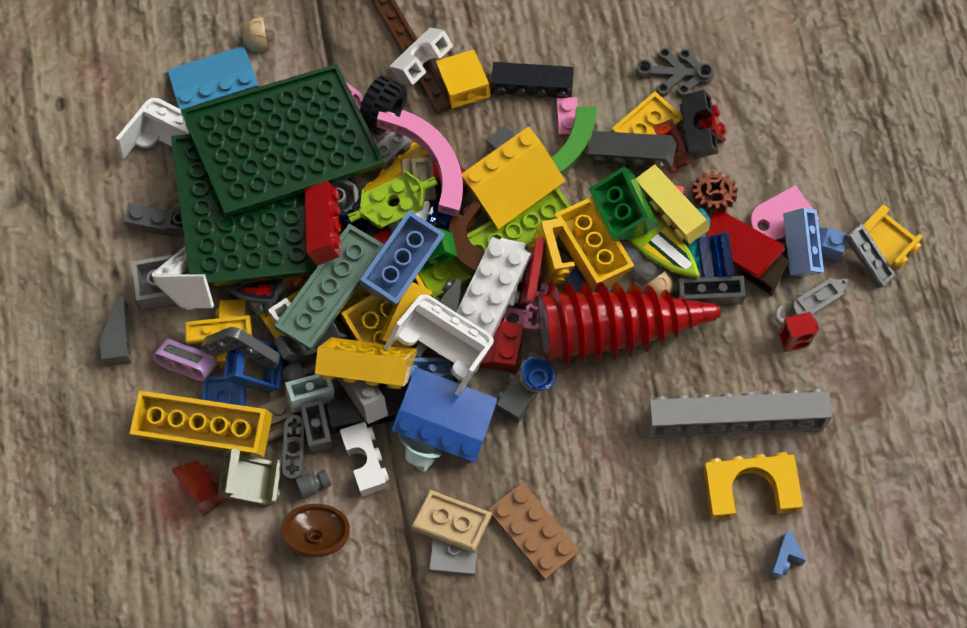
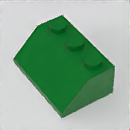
M620 168L589 188L613 241L641 237L659 226L635 175L627 168Z

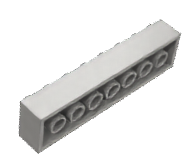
M813 389L805 393H800L799 390H791L784 394L769 391L763 395L747 392L741 396H733L731 393L721 394L720 397H711L709 394L699 395L698 398H689V396L681 395L675 399H667L664 396H659L650 400L647 409L648 438L824 430L832 418L829 391L822 392L821 389Z

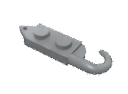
M832 277L797 298L793 305L796 315L811 312L812 316L843 297V291L849 280H833ZM782 305L776 308L774 315L776 322L781 326L784 321L780 316V311L783 309Z

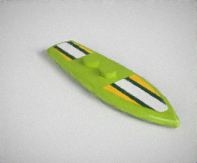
M656 215L654 217L659 226L641 237L626 239L636 250L658 266L683 276L700 277L697 264L684 241H681L674 233V230L668 227Z

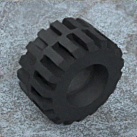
M385 75L377 78L370 85L361 102L360 112L365 123L381 132L387 131L377 127L379 111L384 113L391 112L399 117L406 103L407 87Z

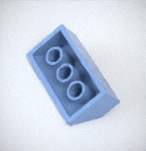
M408 210L361 277L359 286L375 297L397 305L445 236V233Z

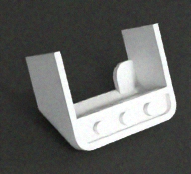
M158 98L148 99L116 137L120 157L124 159L135 145L142 148H150L160 140L172 146L171 136L189 134L181 116V109Z
M185 247L152 273L154 283L179 307L185 308V310L214 307L205 274L189 275Z
M420 295L396 323L384 349L388 350L395 340H398L403 345H414L419 340L454 363L451 371L455 378L462 381L455 392L459 396L486 356L494 340L488 332L428 295Z

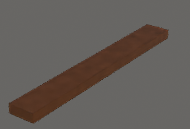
M371 0L400 52L403 54L417 38L395 0ZM428 60L422 65L426 73L418 80V83L438 115L452 107L445 85L431 61Z

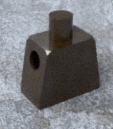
M785 246V251L758 279L742 269L739 270L738 275L744 276V279L772 296L789 262L784 257L787 247Z

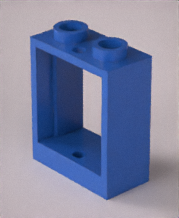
M261 341L265 345L269 346L270 348L278 352V347L276 345ZM237 349L227 352L223 380L264 393L279 390L282 381V365L284 363L282 356L276 369L265 367L264 381L243 375L246 356L244 353Z

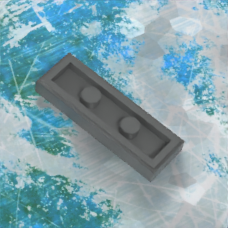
M862 223L857 224L844 235L878 288H882L896 276Z

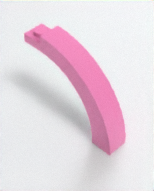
M402 110L400 117H397L394 113L379 111L377 117L378 128L406 136L419 144L432 157L441 180L442 193L438 212L458 218L463 193L462 174L457 157L447 140L431 124L412 113Z

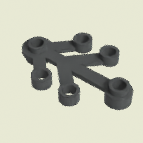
M665 47L659 50L658 57L661 61H667L672 67L653 66L646 59L640 60L636 65V73L642 78H646L650 74L672 76L657 87V93L662 97L667 96L669 89L684 77L693 78L686 84L678 86L677 95L679 97L689 94V91L700 82L708 83L712 81L715 75L714 69L710 64H700L688 49L680 50L678 59L683 63L687 62L692 68H686L671 54L670 49ZM685 89L687 92L683 93L680 90Z

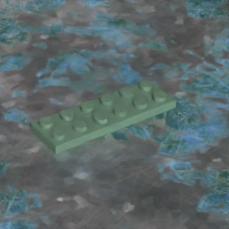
M348 224L339 237L342 243L340 257L318 265L275 324L276 330L311 351L360 284L361 277L385 245Z

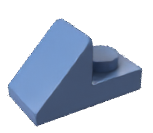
M789 530L783 535L770 577L779 579L782 574H787L790 562L787 560L800 565L806 562L792 531Z

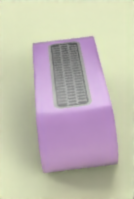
M166 339L152 355L154 361L159 366L198 381H204L217 365V361L212 355L205 354L201 350L171 339Z

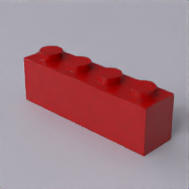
M328 181L311 186L305 190L306 251L316 265L339 258L340 248L342 247L339 238L341 226L338 217L340 215L338 206L340 196L338 190L335 187L333 188Z

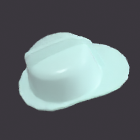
M402 434L398 435L406 447L405 458L407 462L422 472H426L428 467L433 464L435 458L442 455V451L438 448Z

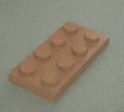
M523 482L488 509L495 521L544 580L548 579L580 553L579 548Z

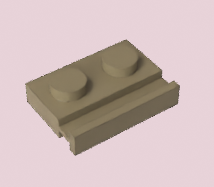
M432 157L401 160L402 175H405L404 170H406L422 182L434 176ZM435 186L426 189L427 192L425 193L424 200L436 199Z

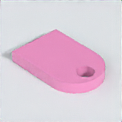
M795 185L758 205L752 213L750 226L780 242L786 239L783 213L801 208L812 209V207ZM765 223L768 226V230L762 231L757 225Z

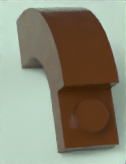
M476 200L471 205H467L462 215L459 214L458 218L453 216L449 226V232L453 235L457 257L453 259L464 272L472 277L485 253L475 247L467 237L469 230L482 213V204Z

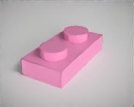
M577 97L557 98L559 138L569 137L572 132L575 109L578 107Z

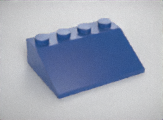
M415 367L391 430L475 463L498 399L466 386L458 396L455 392L460 384Z

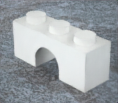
M429 28L389 67L399 82L414 85L426 73L422 65L432 58L440 59L453 45L444 30Z
M362 422L341 429L340 432L348 456L363 454L367 457V462L363 467L353 470L361 496L363 497L386 489L385 481H388L389 477L386 468L381 469L379 461L382 460L379 448L373 447L372 441L376 439L372 427L367 428L366 423Z

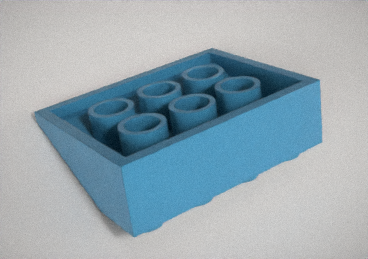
M244 46L168 69L178 106L181 110L259 87Z

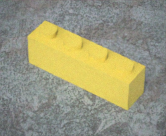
M655 164L636 178L645 198L649 201L648 204L655 213L658 211L662 215L663 222L668 227L671 225L675 229L674 233L681 241L684 239L690 245L709 230L707 219Z

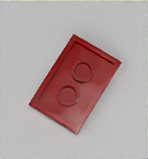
M537 237L526 245V250L532 256L524 271L522 283L519 284L518 291H520V296L516 307L524 308L535 301L545 243L543 238Z

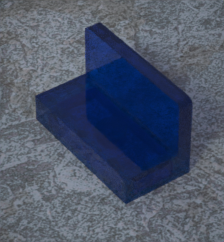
M729 232L699 237L697 242L703 278L735 275Z

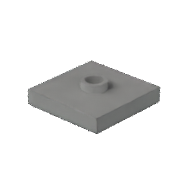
M433 538L430 571L475 575L477 550L475 553Z

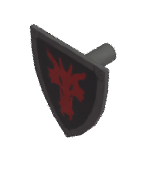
M273 279L248 282L231 289L230 292L236 297L246 300V303H262L263 313L269 314L268 309L271 308V303L276 302L284 280Z

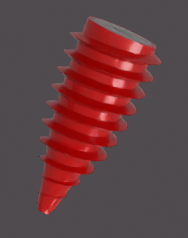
M582 282L578 292H575L570 283H566L562 293H559L554 284H550L547 293L540 294L538 301V325L543 355L546 360L562 358L566 367L569 365L570 358L578 356L581 364L584 365L586 356L594 354L597 362L600 363L602 354L608 351L613 359L616 360L618 350L624 348L629 356L632 357L634 346L640 344L645 352H648L649 343L656 339L663 347L665 337L674 334L678 338L679 332L689 328L692 330V327L716 321L721 316L720 306L714 303H704L698 300L689 301L683 296H679L677 299L672 298L667 290H663L660 296H658L650 285H647L643 293H641L635 283H631L626 292H624L618 282L613 283L610 292L602 282H598L594 291H591L586 282Z

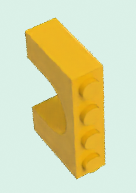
M781 452L774 454L772 457H765L764 454L754 455L751 459H743V457L738 456L730 458L729 461H721V459L717 458L708 460V463H705L703 467L710 521L732 519L736 511L732 484L738 476L746 473L758 474L770 483L774 493L777 514L800 512L803 508L795 455Z

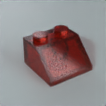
M197 460L171 469L204 516L226 501L225 498L217 496L219 481L214 483L210 478L214 474L207 464L202 466Z

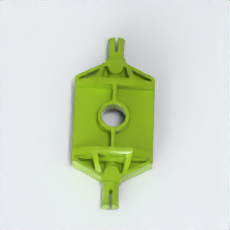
M404 170L405 175L369 191L362 189L361 208L348 214L351 223L364 218V220L367 219L377 228L381 229L403 219L408 210L414 214L422 211L425 193L427 192L426 189L438 185L435 177L433 176L422 182ZM397 198L400 200L397 206L391 207L388 205L391 199Z

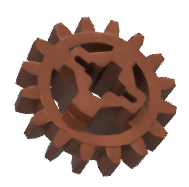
M711 171L710 175L704 172L702 178L697 177L696 183H693L692 197L695 198L694 203H700L699 209L706 207L707 213L711 209L716 214H718L719 209L726 212L727 206L732 208L733 203L737 199L738 187H734L735 181H729V175L723 177L722 172H719L718 175H715L714 171Z

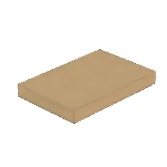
M430 490L412 525V530L475 553L490 522L492 513Z

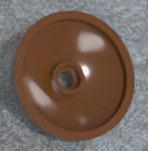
M307 504L294 509L285 517L281 527V534L284 543L293 552L307 557H323L337 552L346 544L350 535V525L346 516L332 506Z

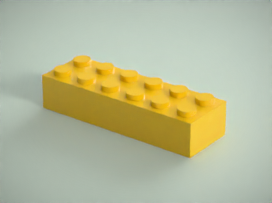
M139 391L130 434L141 439L220 451H228L233 448L240 450V454L264 457L273 414L261 408Z

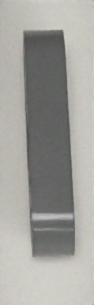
M297 415L288 417L284 424L282 472L291 481L301 477L303 474L305 425L303 419ZM293 421H297L298 425H301V427L296 429L297 437H293V430L289 427V425H293ZM292 442H297L300 445V450L294 454L288 452V445ZM287 457L295 459V467L299 469L294 472V475H290V472L287 470V468H291V459L287 460Z

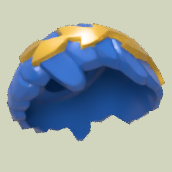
M530 357L524 360L520 367V380L523 386L532 392L545 391L555 381L554 368L551 364H548V360Z

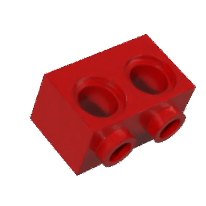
M811 312L785 318L778 332L784 352L809 347L818 331L817 320L812 318Z

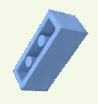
M801 208L783 213L790 276L806 277L824 272L817 210Z

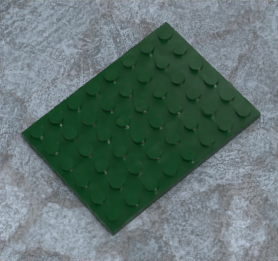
M337 64L180 110L182 119L225 218L304 193L306 189L322 182L328 181L332 184L382 168L385 164Z
M190 135L171 136L189 275L205 274L208 286L212 287L313 274L318 265L314 263L306 251L305 192L225 218Z

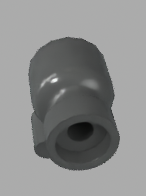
M303 467L302 476L295 479L302 499L315 495L319 488L325 489L331 486L326 470H322L316 476H313L306 467Z

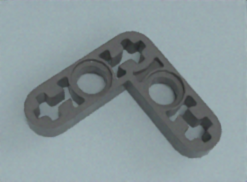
M229 327L206 336L200 347L205 354L218 356L237 349L259 364L271 369H276L281 360V355L237 327Z

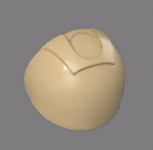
M254 18L244 27L242 33L243 45L251 52L263 53L269 50L264 18Z
M666 269L658 277L639 288L640 292L643 293L645 287L650 285L658 296H660L663 290H667L672 296L674 292V279Z

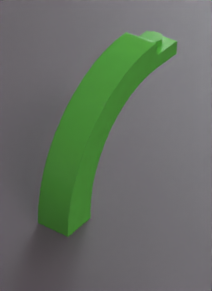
M576 107L572 132L564 146L551 157L562 176L579 161L585 152L593 133L597 107Z

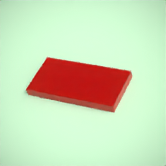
M720 209L718 214L714 213L710 217V227L705 236L707 240L705 248L757 279L785 251L783 244Z

